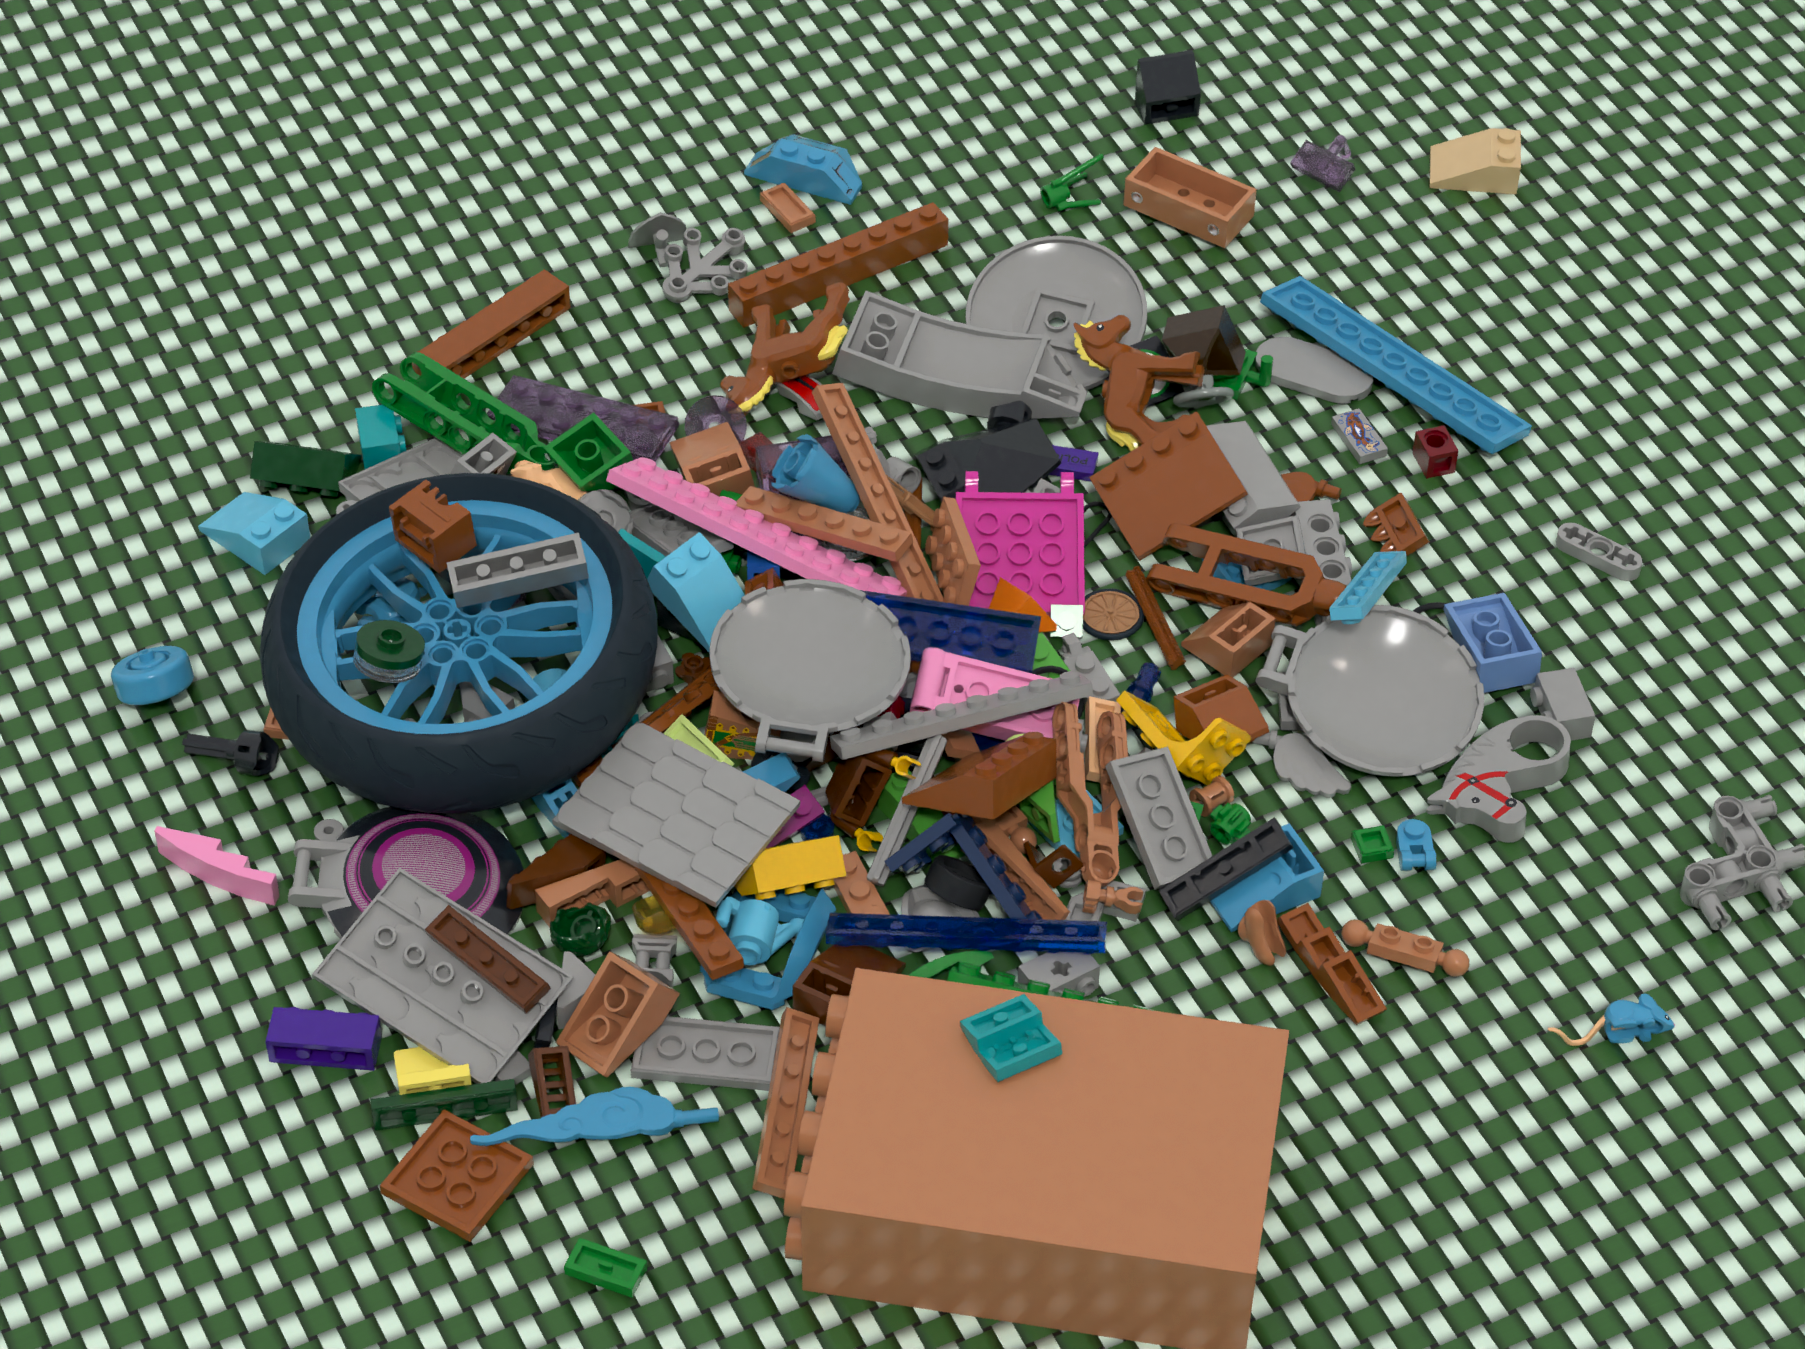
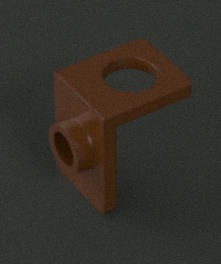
M1029 841L1024 843L1030 859L1028 862L1053 888H1056L1083 867L1082 861L1066 845H1061L1047 857H1044ZM1067 858L1070 860V865L1067 869L1063 871L1052 870V864L1057 859Z

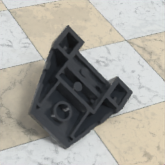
M1036 418L943 439L914 454L941 503L943 497L956 499V492H965V471H978V492L1023 493L1028 487L1033 489L1038 484L1040 478H1046L1061 464L1057 453Z

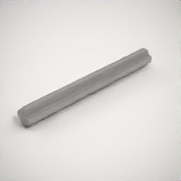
M937 735L927 738L918 758L921 766L915 765L911 774L916 778L913 780L909 779L902 797L932 779L947 744L945 737ZM902 797L867 874V880L877 886H884L891 871L884 861L901 849L919 808L918 806L902 804Z

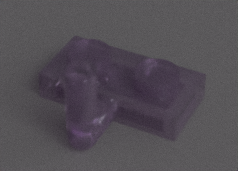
M1343 135L1336 136L1327 150L1305 140L1290 162L1295 170L1338 192L1342 190L1356 170L1353 163L1345 160L1351 156V151Z

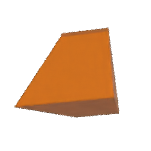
M1000 577L984 619V626L999 636L1056 631L1057 624L1030 595Z

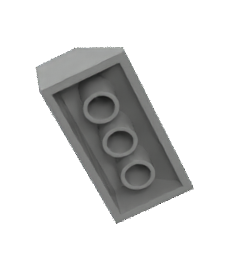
M1246 421L1206 426L1248 493L1245 497L1222 510L1235 530L1241 527L1286 518L1301 507Z

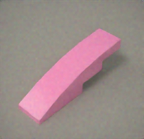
M160 826L156 827L154 832L159 853L182 870L210 885L238 896L275 906L280 896L275 873L251 869L249 857L224 852L221 839Z

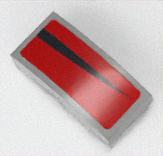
M806 375L777 384L779 395L797 402L799 413L814 420L823 418L812 395L815 387L822 385L816 379Z

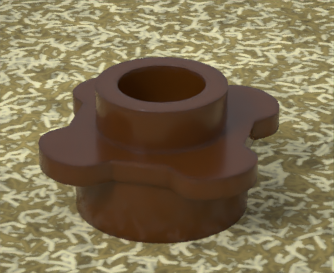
M685 653L682 655L681 665L675 668V674L689 684L711 667L710 658H702L693 653Z

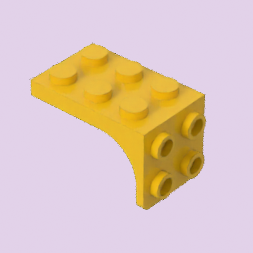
M1125 690L1116 699L1124 709L1121 714L1125 716V719L1135 727L1139 726L1143 731L1140 736L1152 748L1157 747L1158 749L1168 746L1177 770L1186 777H1192L1206 785H1209L1216 776H1221L1223 769L1234 757L1239 756L1245 750L1246 745L1251 740V736L1246 731L1222 718H1216L1200 735L1186 741L1157 707Z

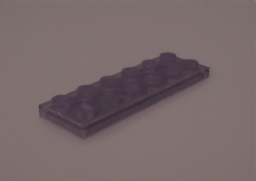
M516 375L512 376L497 398L536 422L538 437L551 441L594 412L630 450L633 460L644 457L656 462L679 427L677 416ZM489 409L487 415L496 421L494 413ZM511 423V429L520 432L518 427Z

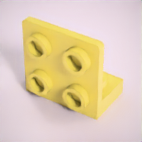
M420 1047L394 1051L400 1095L472 1085L469 1064L447 1065Z

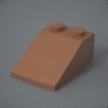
M609 951L555 1043L559 1046H568V1051L603 1076L608 1077L662 1025L680 993L634 962Z

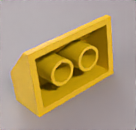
M839 835L765 848L734 887L741 896L755 894L756 900L776 897L775 890L784 888L786 895L806 891L804 884L813 883L814 889L835 885L833 878L846 876Z

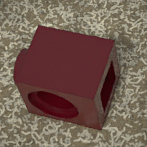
M1445 425L1416 431L1412 454L1425 478L1455 473L1458 449Z

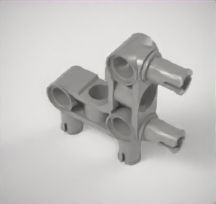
M1771 795L1746 802L1733 796L1718 798L1714 803L1709 830L1718 847H1723L1727 856L1712 859L1711 857L1688 865L1685 869L1680 889V898L1686 905L1700 909L1713 930H1718L1719 926L1721 929L1725 928L1731 922V916L1721 904L1723 901L1761 891L1774 912H1780V908L1784 911L1793 903V899L1788 895L1780 882V875H1782L1783 871L1805 865V846L1799 844L1795 847L1779 851L1773 849L1756 823L1758 819L1777 814V805L1774 800L1772 801Z

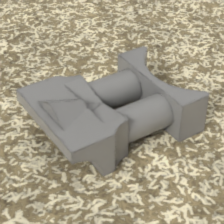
M634 934L632 948L636 954L635 964L673 988L674 973L673 969H670V960L676 953L677 935ZM650 958H657L656 968H649Z

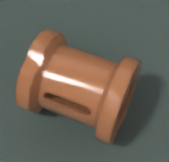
M1220 775L1213 778L1211 784L1202 789L1195 788L1189 794L1190 801L1204 805L1201 814L1203 817L1210 815L1212 809L1222 803L1227 804L1234 801L1232 786Z

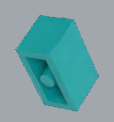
M384 405L355 408L364 469L406 451L404 435H398L403 433L400 415H394V411Z

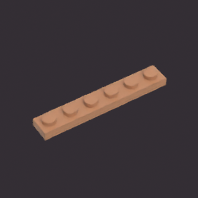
M750 486L736 501L737 507L743 510L758 511L764 515V520L772 524L782 523L789 526L793 532L895 562L902 557L913 543L912 532Z
M786 1007L781 1017L752 1186L754 1190L785 1199L789 1174L791 1171H795L799 1133L805 1110L819 1025V1017Z

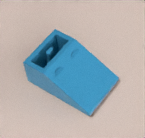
M1290 823L1281 827L1294 847L1292 850L1210 901L1231 932L1238 930L1239 923L1245 916L1247 909L1260 900L1272 902L1276 908V914L1321 897L1324 870Z

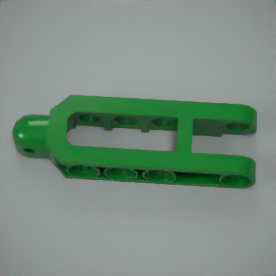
M414 352L401 361L400 373L405 381L393 374L384 373L374 380L372 384L373 394L382 405L462 454H466L491 433H494L517 451L507 474H511L510 471L515 468L516 463L523 460L541 464L542 470L545 471L555 468L556 463L551 457L550 460L545 457L547 453L543 447L546 445L538 440L536 422L420 352ZM412 363L416 364L420 368L421 375H418L414 371V369L412 368ZM384 383L390 385V387L393 389L394 395H391L386 390ZM461 393L468 396L471 406L463 401ZM486 408L494 413L496 421L489 418ZM436 417H441L443 426L435 420ZM511 423L518 427L521 433L520 436L513 432ZM459 429L465 431L469 438L468 441L462 438Z

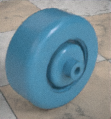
M160 646L141 650L122 659L113 667L111 679L117 698L122 703L146 705L166 700L187 689L193 682L194 672L188 653L183 648Z

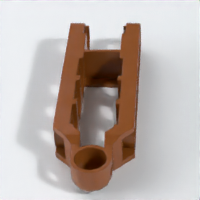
M1177 523L1169 525L1163 542L1167 546L1169 544L1176 549L1192 553V556L1203 558L1204 560L1199 572L1196 573L1163 564H1153L1146 577L1148 585L1158 592L1220 608L1252 602L1276 618V622L1292 626L1305 623L1316 614L1329 616L1330 606L1346 588V585L1339 581L1324 578L1320 567L1312 555ZM1231 562L1248 566L1252 571L1257 572L1258 569L1280 574L1281 578L1287 579L1289 576L1301 579L1303 582L1298 592L1286 595L1216 578L1213 575L1218 563L1228 565Z

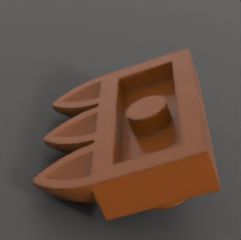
M1402 493L1397 494L1373 509L1363 522V525L1366 527L1379 526L1374 531L1371 540L1375 542L1387 541L1380 552L1406 551V556L1430 542Z

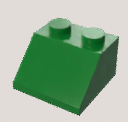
M594 412L543 447L544 451L581 491L612 490L616 485L606 481L609 470L633 461L630 450Z

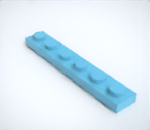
M1406 551L1374 552L1330 606L1331 621L1341 620L1342 624L1361 622V619H1364L1407 564Z

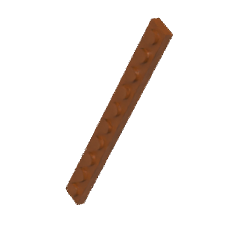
M601 755L589 766L572 777L579 788L582 782L600 765L603 760ZM633 866L712 981L744 968L743 957L702 900Z

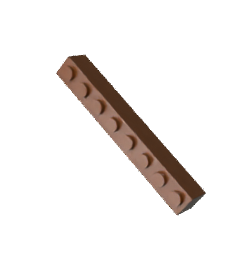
M932 202L728 283L729 311L745 328L754 324L751 314L753 307L767 304L773 309L774 316L824 296L826 294V287L841 282L849 286L948 246L949 219Z

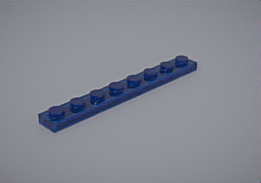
M830 913L826 928V944L840 946L867 945L879 948L897 946L912 949L928 947L946 950L958 948L977 949L980 951L1012 950L1014 952L1046 951L1049 953L1080 952L1083 954L1105 953L1107 941V922Z

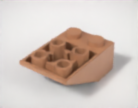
M728 422L669 442L684 480L692 484H702L717 496L720 495L722 489L743 494L750 486L755 487L744 453Z

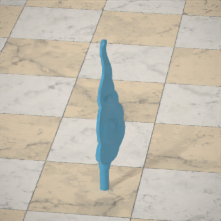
M621 1087L610 1092L589 1095L580 1104L568 1105L557 1113L543 1116L540 1119L520 1121L490 1135H472L470 1143L478 1146H489L517 1138H531L547 1142H569L578 1138L605 1140L618 1139L640 1133L661 1136L668 1134L674 1128L683 1127L684 1125L719 1122V1112L717 1107L682 1111V1109L676 1110L672 1103L664 1097L652 1095L641 1088Z

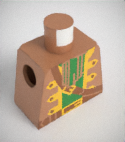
M714 690L704 735L728 758L752 760L756 753L755 745L760 722L737 709L722 692ZM771 729L770 737L780 739L781 730Z

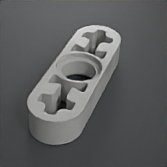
M1565 523L1559 527L1556 546L1562 552L1622 581H1633L1639 577L1642 558L1637 552L1577 523ZM1600 548L1605 550L1607 554L1596 555L1591 550Z

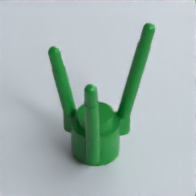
M1099 154L1062 177L1050 181V184L1042 186L1040 193L1045 206L1049 209L1056 207L1060 212L1068 208L1100 205V199L1067 202L1066 199L1070 198L1068 187L1086 178L1088 174L1083 171L1102 160L1104 155Z

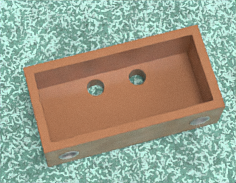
M1154 147L1126 177L1124 206L1226 248L1254 216L1257 189Z

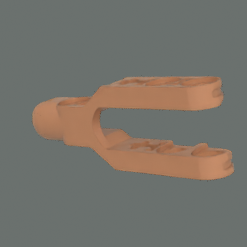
M1061 702V704L1056 705L1052 717L1053 738L1056 739L1057 798L1073 819L1075 849L1079 852L1080 860L1083 863V867L1080 869L1083 880L1085 882L1087 879L1100 881L1101 888H1103L1115 879L1119 871L1117 812L1121 805L1105 766L1110 761L1128 757L1125 716L1120 713L1106 711L1101 714L1098 721L1097 739L1102 812L1094 814L1093 801L1086 792L1084 754L1080 752L1079 738L1082 724L1078 723L1077 706L1072 703Z

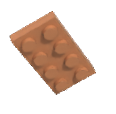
M943 497L940 509L937 508L935 510L933 518L934 530L932 536L929 535L926 540L925 550L926 554L930 556L932 571L936 573L938 587L943 592L944 604L948 606L952 619L965 620L981 564L956 499Z

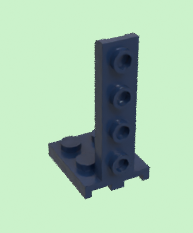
M951 813L946 814L884 861L891 872H905L907 874L914 870L917 873L933 862L930 857L941 850L944 853L956 844H959L1023 938L1031 943L1042 941L1048 937L1044 930L1046 927L1045 921L1037 911L1030 910L1024 901L1027 898L1025 892L1019 884L1010 881L1005 874L1007 870L1005 863L997 854L992 855L985 845L988 842L985 834L978 826L975 825L973 827L975 822L969 815L955 813L952 816Z

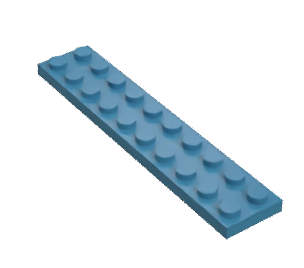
M1298 276L1262 293L1260 303L1268 307L1274 314L1288 320L1294 327L1303 330L1315 338L1318 343L1326 345L1338 353L1341 358L1349 360L1361 368L1364 373L1372 375L1384 383L1387 388L1398 392L1407 398L1410 403L1427 411L1433 418L1453 428L1456 433L1465 436L1482 450L1494 454L1529 436L1531 424L1302 276Z

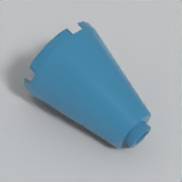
M808 434L796 438L800 443L794 448L788 445L778 458L772 471V476L776 478V483L771 482L772 486L779 492L811 504L843 513L853 512L860 503V497L853 481L815 438Z

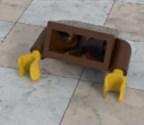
M883 749L844 760L841 759L837 764L825 791L830 804V819L851 838L857 837V846L860 850L877 852L872 847L871 841L882 842L883 840L881 833L864 831L863 828L892 773L891 769L895 767L897 774L913 780L916 777L908 774V768L913 763L921 766L918 760L908 756H900L898 758L897 753Z

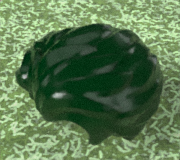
M587 903L582 908L559 909L554 921L550 922L551 942L560 951L572 952L576 957H584L595 953L607 940L611 927V916L605 908L592 903Z

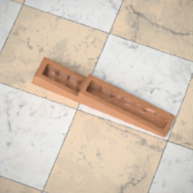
M941 811L944 816L948 813H951L952 816L955 814L952 812ZM971 816L975 822L973 827L975 825L978 826L988 840L985 845L992 855L997 854L1007 867L1005 874L1012 883L1016 882L1025 892L1027 897L1024 900L1031 911H1037L1045 921L1046 927L1044 930L1048 934V938H1054L1070 911L994 820Z
M620 859L535 889L536 910L550 927V922L554 921L559 909L582 908L587 903L599 905L609 899L618 908L650 890L633 865Z

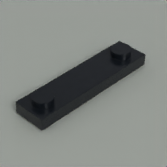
M1274 817L1164 886L1159 892L1174 918L1179 921L1294 847Z

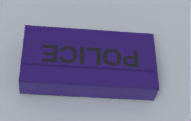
M1052 445L1061 464L1049 475L1061 477V472H1074V479L1091 481L1089 477L1095 474L1099 452Z

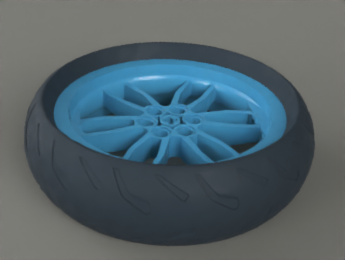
M458 473L420 478L379 491L343 510L317 530L291 559L272 592L263 621L260 645L263 686L276 720L300 755L328 779L341 787L348 788L354 794L379 804L425 813L454 814L495 809L527 800L569 780L602 755L620 736L637 712L652 675L657 650V613L652 591L644 570L628 543L614 527L601 519L599 514L577 499L543 484L507 475ZM424 480H428L431 483L430 491L435 487L439 488L440 492L436 495L435 500L445 494L447 495L448 505L458 502L471 513L477 544L476 547L460 559L579 532L589 578L561 584L574 594L578 600L539 602L509 609L521 595L518 594L457 608L455 599H450L446 596L433 572L429 569L430 566L395 540L389 506ZM413 574L429 593L431 600L423 604L398 589L393 582ZM378 591L398 614L410 622L404 624L417 630L425 641L422 660L411 668L387 670L367 663L360 656L341 658V653H344V650H356L357 632L364 625L342 629L353 613ZM575 621L579 625V627H575L576 630L535 631ZM581 651L570 668L545 691L538 686L524 668L510 659L511 657H548ZM409 671L397 685L382 713L362 705L341 689V681L381 678ZM493 677H497L519 690L529 701L509 710L490 688L488 681ZM460 682H470L473 685L487 711L492 715L491 717L475 721L439 724L445 716L456 685ZM434 684L436 686L434 694L418 723L400 720L409 705Z

